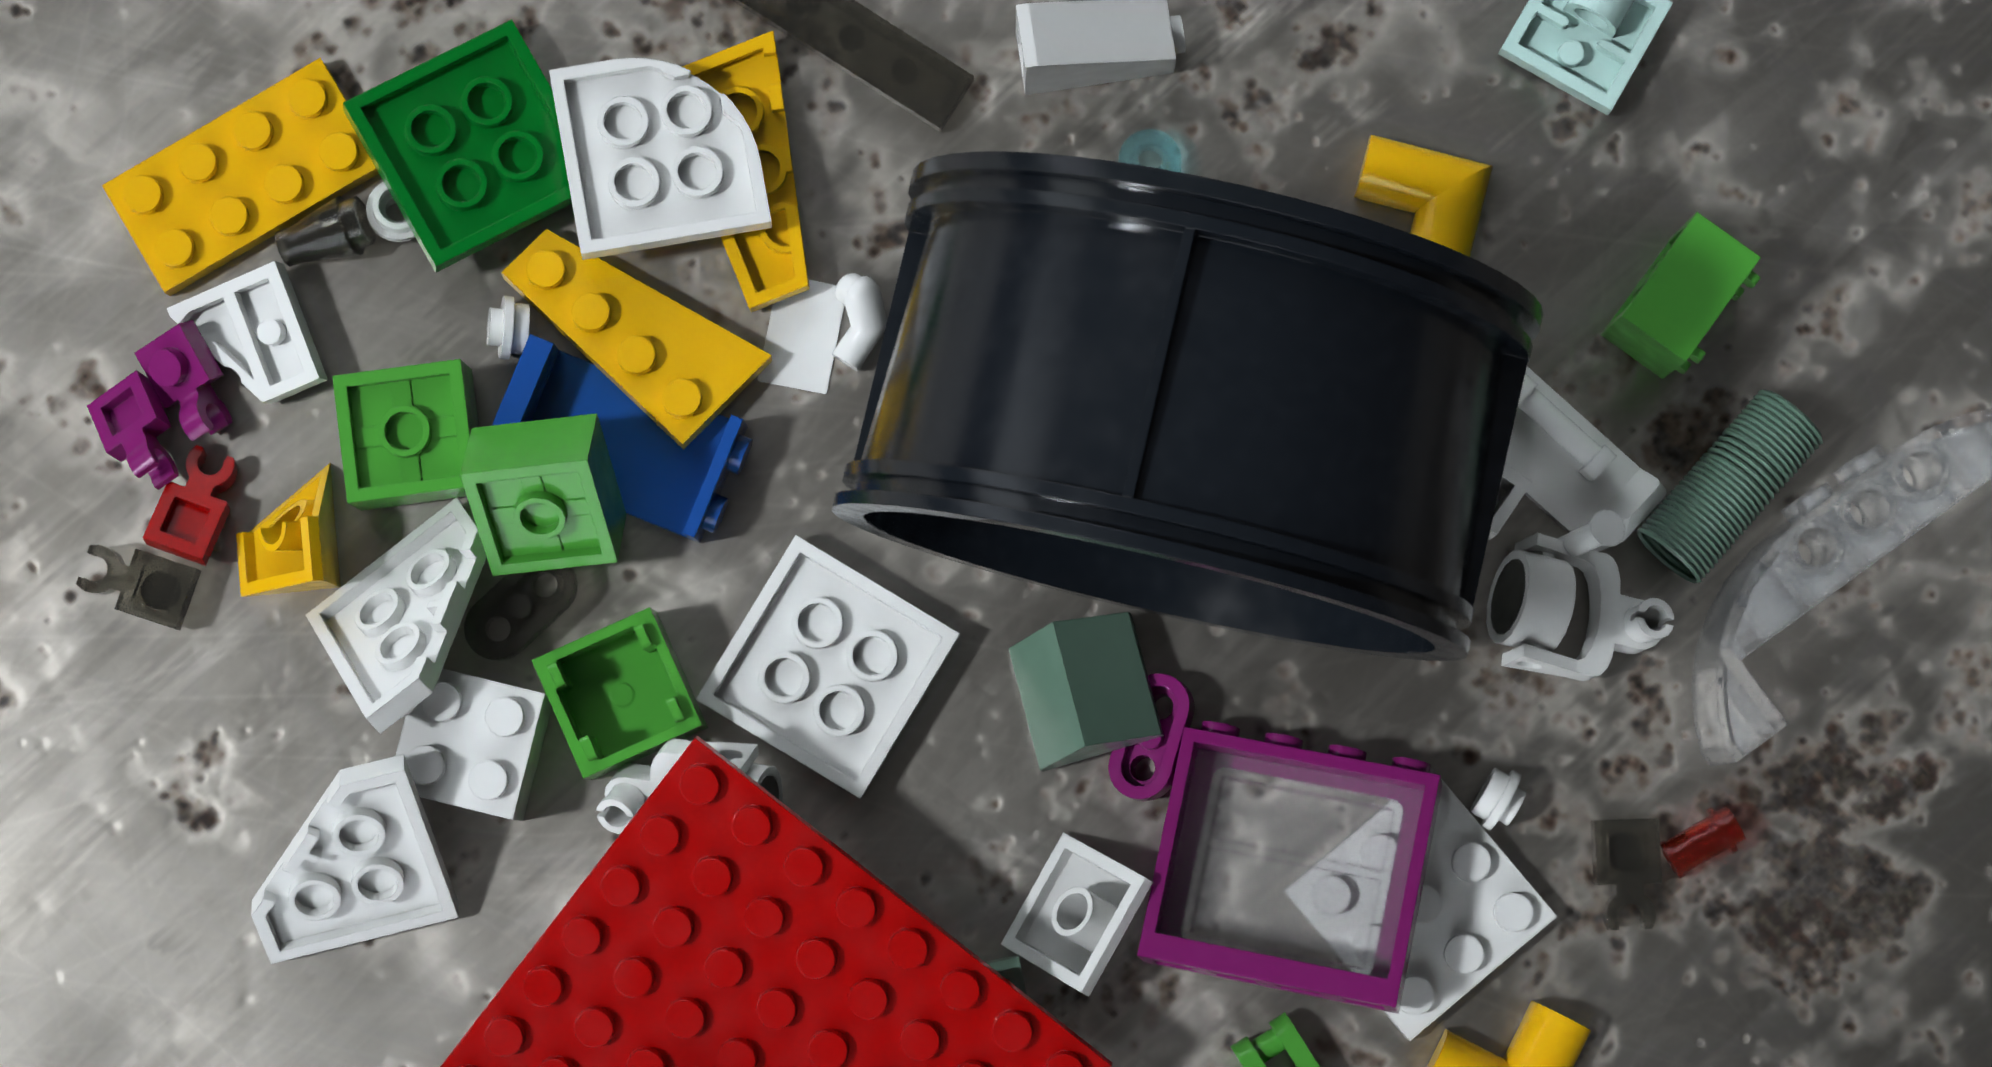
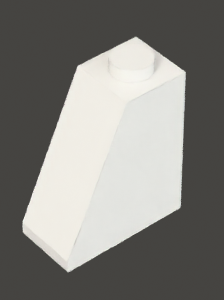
M1090 0L1016 5V39L1025 95L1174 73L1176 54L1186 52L1181 15H1169L1167 0Z

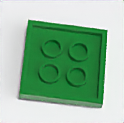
M512 19L343 102L344 113L435 273L572 204L553 91Z

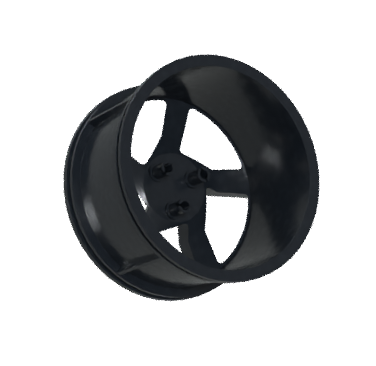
M1007 151L952 153L932 157L920 162L913 169L908 190L911 201L908 204L904 222L908 231V237L854 461L846 464L842 482L851 490L840 491L835 494L832 512L837 517L882 538L971 567L1047 588L1185 621L1295 643L1385 657L1426 661H1455L1465 659L1468 656L1471 640L1460 630L1468 628L1472 623L1473 606L1526 367L1530 361L1533 348L1531 341L1537 337L1540 331L1544 314L1542 305L1531 292L1505 274L1476 259L1403 230L1297 198L1197 175L1108 160Z

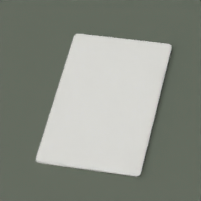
M809 280V290L772 305L763 351L772 355V362L758 375V381L826 394L834 360L832 353L836 349L844 305L836 299V285Z

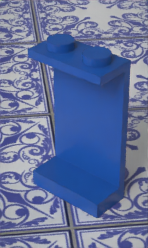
M530 334L492 425L597 413L626 514L698 543L701 542L705 530L715 533L722 521L729 498L720 495L729 472L740 474L752 446L753 439L744 436L748 428L744 419L732 414L730 418L719 414L683 450L593 363L560 351L554 343Z

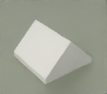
M1063 832L1001 945L1089 997L1153 882Z

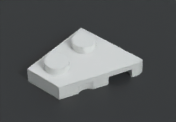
M273 261L167 308L169 316L177 324L194 320L214 358L224 367L231 368L240 377L241 383L263 403L274 404L328 380L284 263Z

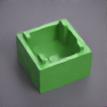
M1696 212L1673 234L1601 336L1661 379L1668 376L1674 370L1684 374L1692 365L1687 361L1688 358L1698 364L1706 355V352L1698 347V344L1731 299L1737 301L1745 291L1741 287L1742 283L1749 288H1753L1761 279L1759 275L1752 271L1761 257Z
M461 359L332 376L348 504L360 511L467 497L460 472L471 429L479 427L472 369Z
M597 413L471 429L460 477L492 576L618 562L627 514Z
M651 607L531 660L583 779L594 780L619 769L627 763H632L659 751L668 740L673 738L685 739L709 728L659 614Z

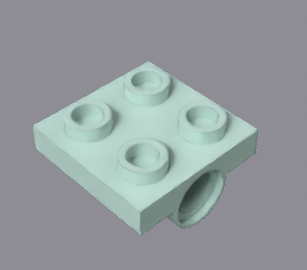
M1528 0L1498 54L1608 116L1673 2L1670 0Z

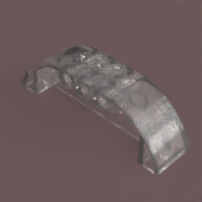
M1992 408L1966 413L1933 426L1895 444L1886 451L1878 444L1864 453L1863 451L1832 473L1838 482L1833 488L1825 482L1816 489H1810L1784 507L1781 512L1787 521L1754 546L1725 579L1707 612L1695 650L1691 685L1694 727L1700 752L1710 766L1738 762L1788 725L1787 721L1744 665L1742 659L1992 478ZM1903 467L1909 471L1913 486L1907 483L1903 475ZM1851 503L1859 509L1862 515L1861 525L1854 520L1851 514ZM1799 540H1802L1811 552L1810 564L1802 559L1798 551Z

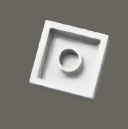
M442 668L433 693L419 703L410 714L405 716L395 756L405 755L421 798L511 820L523 821L552 706L545 693Z

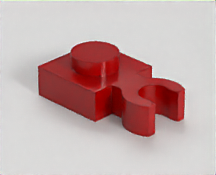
M195 445L186 458L185 466L189 476L186 486L174 482L166 484L142 538L148 546L206 566L231 510L227 501L216 497L218 493L226 491L233 485L237 478L238 466L233 457L227 456L219 472L212 475L204 474L201 472V468L205 463L207 454L204 447Z

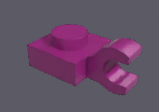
M194 320L177 324L135 352L139 363L164 408L180 404V424L191 441L197 440L208 432L210 435L216 434L233 423L227 407L218 398L211 386V383L224 376Z
M136 370L87 405L106 453L120 462L127 459L129 467L136 477L141 478L148 473L154 487L159 490L179 476L175 462L157 439L160 434L171 427V424L147 376Z

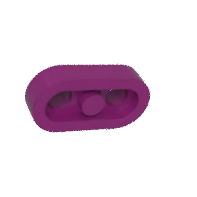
M1155 673L1148 675L1155 703L1162 697H1170L1173 702L1172 713L1167 718L1160 719L1164 736L1111 752L1108 771L1114 787L1123 795L1138 801L1158 799L1171 788L1184 727L1190 728L1194 716V699L1190 690L1184 683L1167 674ZM1151 758L1155 764V772L1150 779L1140 781L1136 776V766L1142 759Z

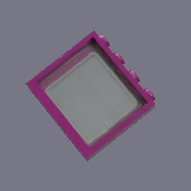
M1203 721L1201 730L1184 727L1137 956L1144 963L1399 1014L1443 786L1441 775L1430 773L1431 764L1412 758L1393 757L1391 766L1366 761L1367 752L1348 746L1329 745L1327 754L1302 749L1303 740L1284 734L1266 733L1264 742L1239 737L1240 728L1220 722Z

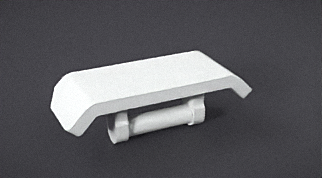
M1528 366L1526 367L1505 463L1533 481L1525 495L1567 533L1590 523L1597 511L1610 509L1616 512L1625 524L1624 539L1620 543L1624 542L1665 497L1667 493L1666 488L1658 478L1635 464ZM1601 545L1593 550L1599 552L1609 547Z

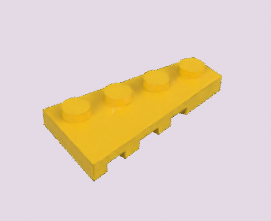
M772 30L682 66L691 70L692 75L708 83L719 93H724L734 103L751 129L757 144L772 228L721 237L751 313L810 289L776 40Z
M545 229L501 272L504 280L683 450L772 362L771 354L600 258L582 260L580 247L548 229Z

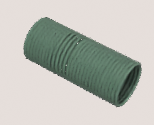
M1763 389L1753 396L1754 399L1750 400L1745 409L1741 410V413L1737 415L1733 423L1729 424V428L1724 429L1722 435L1717 438V441L1712 443V447L1707 449V453H1704L1699 458L1700 461H1697L1695 466L1691 467V470L1687 472L1683 480L1679 481V485L1674 486L1675 489L1671 490L1666 499L1662 500V504L1658 505V509H1655L1654 513L1649 515L1650 518H1647L1645 523L1641 524V528L1637 529L1638 537L1644 546L1665 566L1694 584L1702 582L1706 574L1710 573V569L1714 568V564L1719 563L1718 559L1723 558L1727 550L1731 549V545L1735 544V540H1738L1739 536L1744 534L1743 531L1748 530V526L1752 525V521H1755L1756 517L1760 515V512L1765 510V505H1769L1770 500L1775 499V494L1780 493V488H1784L1785 483L1790 482L1789 479L1794 477V474L1798 472V469L1802 468V464L1806 463L1807 459L1811 458L1810 455L1815 453L1814 450L1823 444L1822 434L1816 425L1795 405L1773 391Z

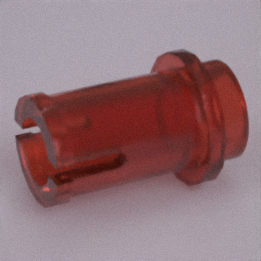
M1727 806L1717 811L1713 807L1706 809L1707 817L1666 841L1662 840L1658 843L1665 859L1679 879L1726 850H1729L1731 854L1738 851L1736 845L1746 839L1742 828Z

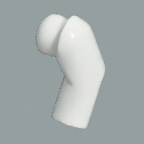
M849 273L838 281L835 294L836 299L846 306L851 326L832 355L848 367L859 371L884 333L887 316L881 290L877 283L871 277Z

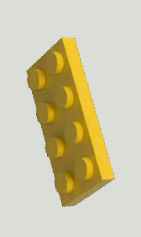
M321 58L102 185L162 290L167 295L172 296L379 174L343 111V102L347 101Z

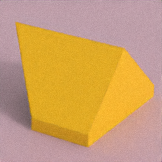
M330 463L252 530L236 534L241 597L341 587Z

